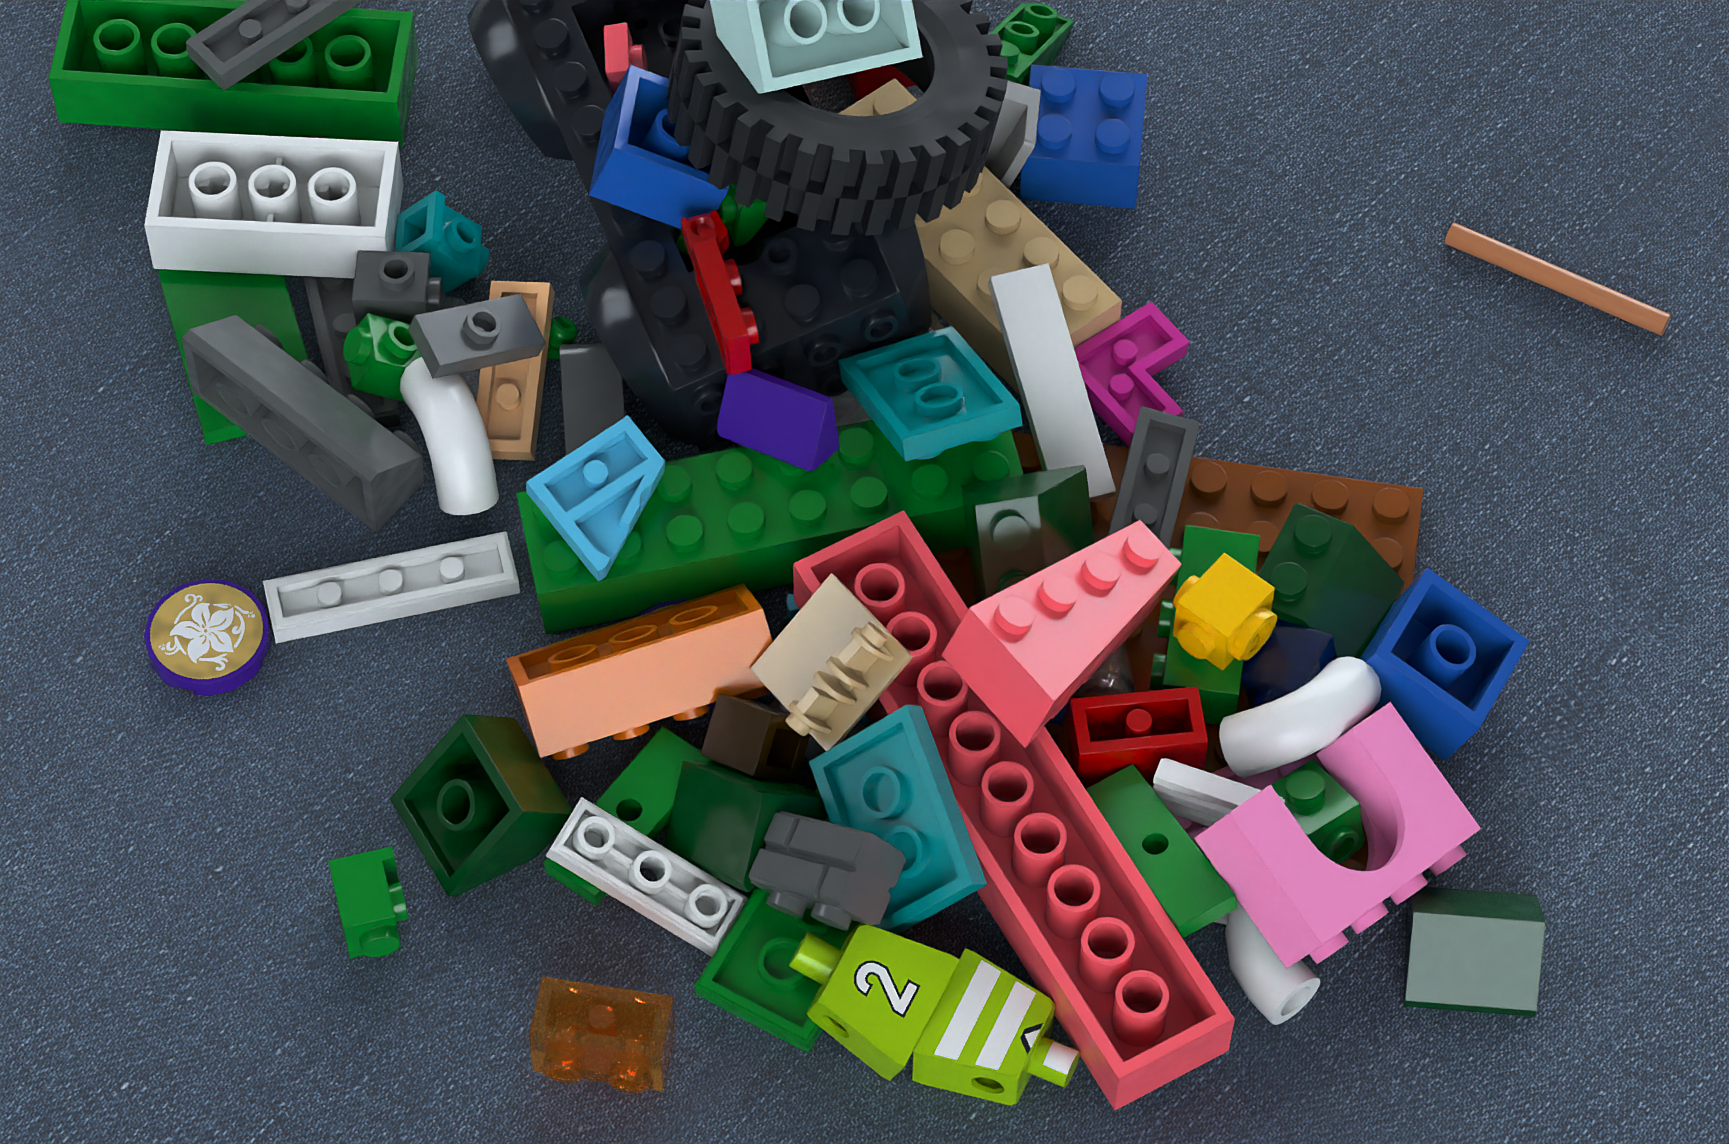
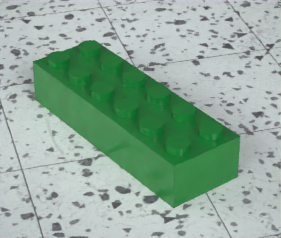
M67 0L48 79L58 120L63 123L223 134L398 142L399 146H403L419 59L414 13L351 8L237 83L223 90L188 56L185 41L246 3V0Z

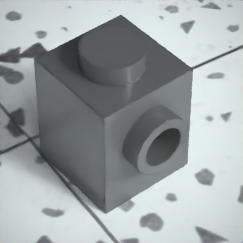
M358 251L352 293L356 327L367 313L411 324L415 315L442 310L443 279L442 277H433L430 253Z

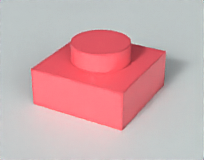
M627 23L604 26L605 71L613 96L629 65L648 71L643 44H633Z

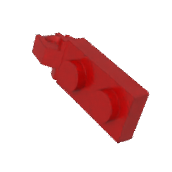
M716 210L690 218H682V235L694 267L695 281L727 374L734 375L752 370L750 345L759 343V336L751 308L745 307L740 309L736 296L742 295V286L736 263L733 258L724 261L722 258L729 247L728 231Z

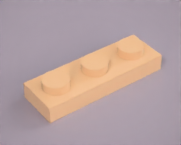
M491 281L489 300L516 294L522 295L546 344L537 357L481 368L476 404L488 437L492 459L535 461L555 291L551 283Z

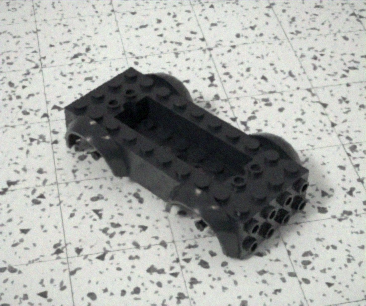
M477 0L467 15V19L478 53L499 93L515 118L545 157L574 161L589 196L604 113L613 98L605 71L604 26L627 23L633 44H643L648 71L669 79L682 15L688 0ZM802 85L783 89L796 99L812 106ZM589 196L608 242L592 257L581 274L579 283L591 320L613 362L642 405L669 437L692 445H698L700 452L714 445L720 446L731 443L732 441L720 437L717 432L718 418L728 374L695 281L691 258L681 253L677 248L676 242L679 228ZM785 210L780 222L768 218L746 245L734 247L728 234L729 247L722 258L723 261L734 259L742 286V295L736 296L740 309L750 307L755 318L759 343L750 345L751 366L756 370L828 397L838 396L848 390L841 380L838 360L926 334L931 326L932 317L928 277L915 222L913 228L897 232L890 219L885 220L883 231L880 235H865L861 222H852L848 235L831 234V221L817 219L814 231L798 228L797 224L800 215Z

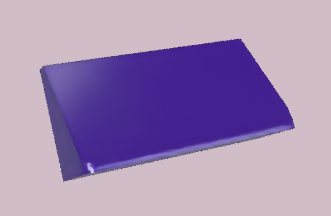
M754 368L750 371L734 375L728 373L717 424V432L720 437L807 471L817 469L840 448L833 398Z

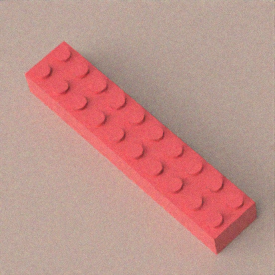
M903 510L793 563L794 602L799 610L832 573L913 656L911 661L865 715L870 723L874 724L905 705L922 706L987 885L977 890V893L1038 990L1055 1003V1017L1075 1049L1080 1051L1082 1060L1114 1111L1229 1051L1235 1018L1045 726L1041 728L1033 741L1024 748L942 657L943 651L968 611V608L905 511Z

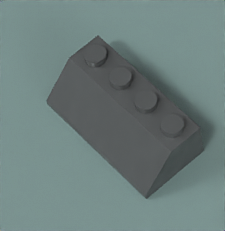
M234 315L189 329L182 337L192 392L377 533L424 483L422 451L412 438L400 430H394L391 433L375 421L374 413L361 399L352 394L345 398L329 386V381L325 374L312 362L306 359L298 362L283 351V346L279 339L266 327L257 324L253 328L240 317Z

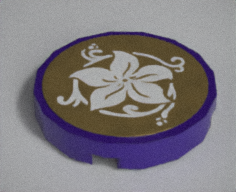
M202 579L182 584L163 596L148 615L144 633L151 667L163 682L179 690L178 686L184 689L193 690L194 695L204 696L233 691L255 677L263 666L262 659L267 654V649H270L272 639L265 608L250 590L231 581Z

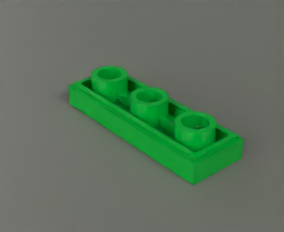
M662 726L594 805L654 840L670 821L683 760L713 763V760L702 756L700 750ZM626 818H636L634 821H624ZM550 858L544 861L546 874L593 905L597 906L606 896V892Z
M1133 764L1086 789L1182 938L1237 909L1235 894Z

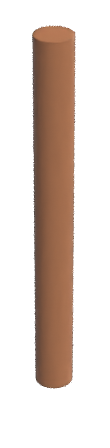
M1453 222L1446 235L1445 244L1657 335L1662 336L1670 321L1671 314L1458 223Z

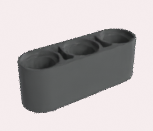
M603 342L559 345L566 456L625 418L622 374L613 362Z

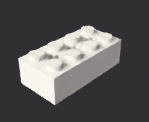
M161 130L144 225L153 269L354 278L358 251L394 252L397 216L400 214L404 186L398 142Z

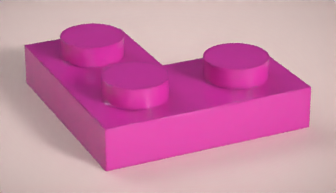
M1152 301L1074 348L1091 407L1128 447H1130L1141 406L1182 417L1183 410L1152 376L1186 356L1190 341Z

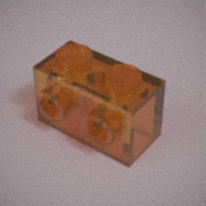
M542 977L529 1032L533 1072L543 1073L546 1077L562 1083H575L580 1079L609 1083L613 1088L627 1093H641L646 1089L664 1092L676 1035L674 997Z

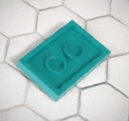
M953 326L838 360L843 384L905 462L913 459H930L938 456L945 449L971 441L982 442L992 440L1004 431L1023 426L1020 404Z
M905 705L809 761L831 823L873 833L904 853L906 862L896 886L890 887L888 890L891 898L880 924H874L875 927L897 935L987 885L922 706Z

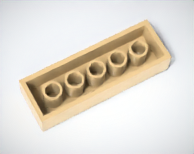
M894 78L838 114L850 116L883 115L901 110L913 104L917 99ZM985 166L982 173H979L974 188L970 193L964 191L961 203L952 210L943 205L939 218L928 223L916 214L914 222L925 259L931 306L950 326L954 327L960 336L1019 395V388L988 286L991 276L1049 263L1074 348L1120 321L1122 300Z

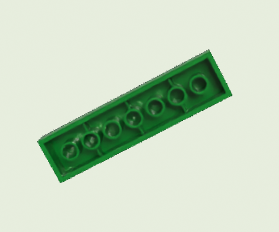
M873 420L838 426L837 432L840 448L813 471L804 470L745 446L665 462L663 476L606 577L599 582L526 491L518 492L516 495L545 634L638 616L641 612L659 603L683 599L691 600L742 583L746 585L750 592L793 583V563L903 510L932 554L969 547L961 485L1024 475L1011 429L1002 432L992 440L982 442L971 441L945 449L941 454L930 459H913L905 462Z

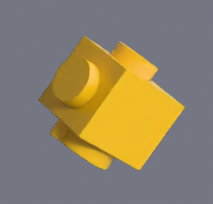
M1223 553L1200 578L1195 575L1189 577L1176 593L1172 603L1173 607L1176 608L1173 636L1178 639L1183 649L1197 659H1206L1222 671L1234 658L1239 661L1242 659L1247 661L1262 648L1275 628L1277 615L1271 611L1275 587L1226 553Z

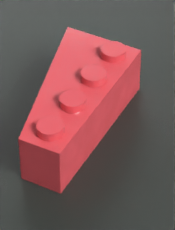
M1139 520L969 607L943 651L942 657L1023 747L1026 748L1038 735L1041 728L1051 718L1053 719L1066 705L1076 690L1097 672L1104 660L1111 653H1114L1153 611L1182 564L1150 529Z

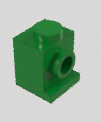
M367 313L358 326L353 327L348 332L344 341L343 356L348 363L352 389L405 402L400 392V379L405 369L414 360L422 357L408 330L410 324Z
M393 847L329 860L330 873L349 958L363 955L382 957L395 952L401 947L396 922L409 919L401 883L398 878Z

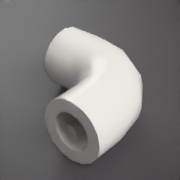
M423 358L414 360L405 369L400 379V392L416 417L425 438L431 458L439 507L445 513L453 515H470L488 510L497 503L499 494L490 444L473 394L460 373L433 379Z
M1339 657L1328 663L1315 678L1299 689L1272 702L1224 717L1220 724L1219 737L1225 760L1237 776L1245 778L1297 761L1327 747L1351 728L1362 722L1377 705L1381 695L1379 677L1373 668L1363 660L1354 657Z
M1236 898L1237 909L1230 912L1225 929L1230 970L1254 1006L1272 1024H1281L1298 1013L1310 1001L1320 985V979L1302 960L1286 969Z

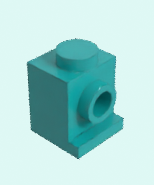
M437 190L397 216L394 252L430 253L433 277H442L443 291L446 293L479 276L485 269L490 255L489 249L481 244L482 226L446 206L445 195Z

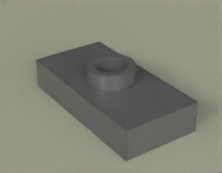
M521 294L415 315L408 328L433 379L537 357L546 344Z

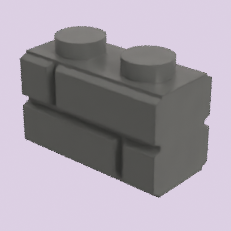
M781 811L774 814L764 837L766 847L759 849L748 876L752 884L769 893L766 904L796 918H803L806 908L812 909L811 916L832 927L847 931L852 920L872 926L880 924L891 898L888 890L890 887L896 886L906 859L902 851L873 833Z

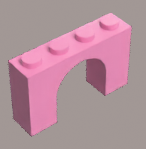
M1391 702L1316 754L1331 777L1360 803L1362 824L1368 841V862L1365 871H1355L1340 866L1321 853L1305 834L1271 784L1194 838L1286 969L1308 954L1317 965L1346 945L1349 941L1342 932L1350 925L1355 933L1359 934L1389 913L1382 903L1383 900L1390 896L1394 903L1398 905L1428 884L1422 872L1429 867L1436 877L1467 855L1460 844L1481 829Z

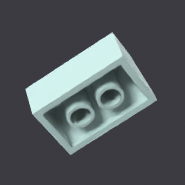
M710 0L718 38L758 94L923 57L912 0Z

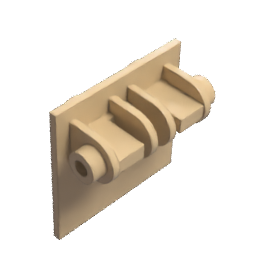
M831 573L750 670L790 712V715L786 718L788 725L802 736H806L809 732L828 751L840 744L911 661L913 656L850 590Z

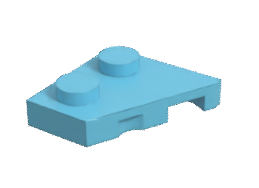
M626 416L526 482V493L599 582L606 577L663 476L665 460L630 417Z

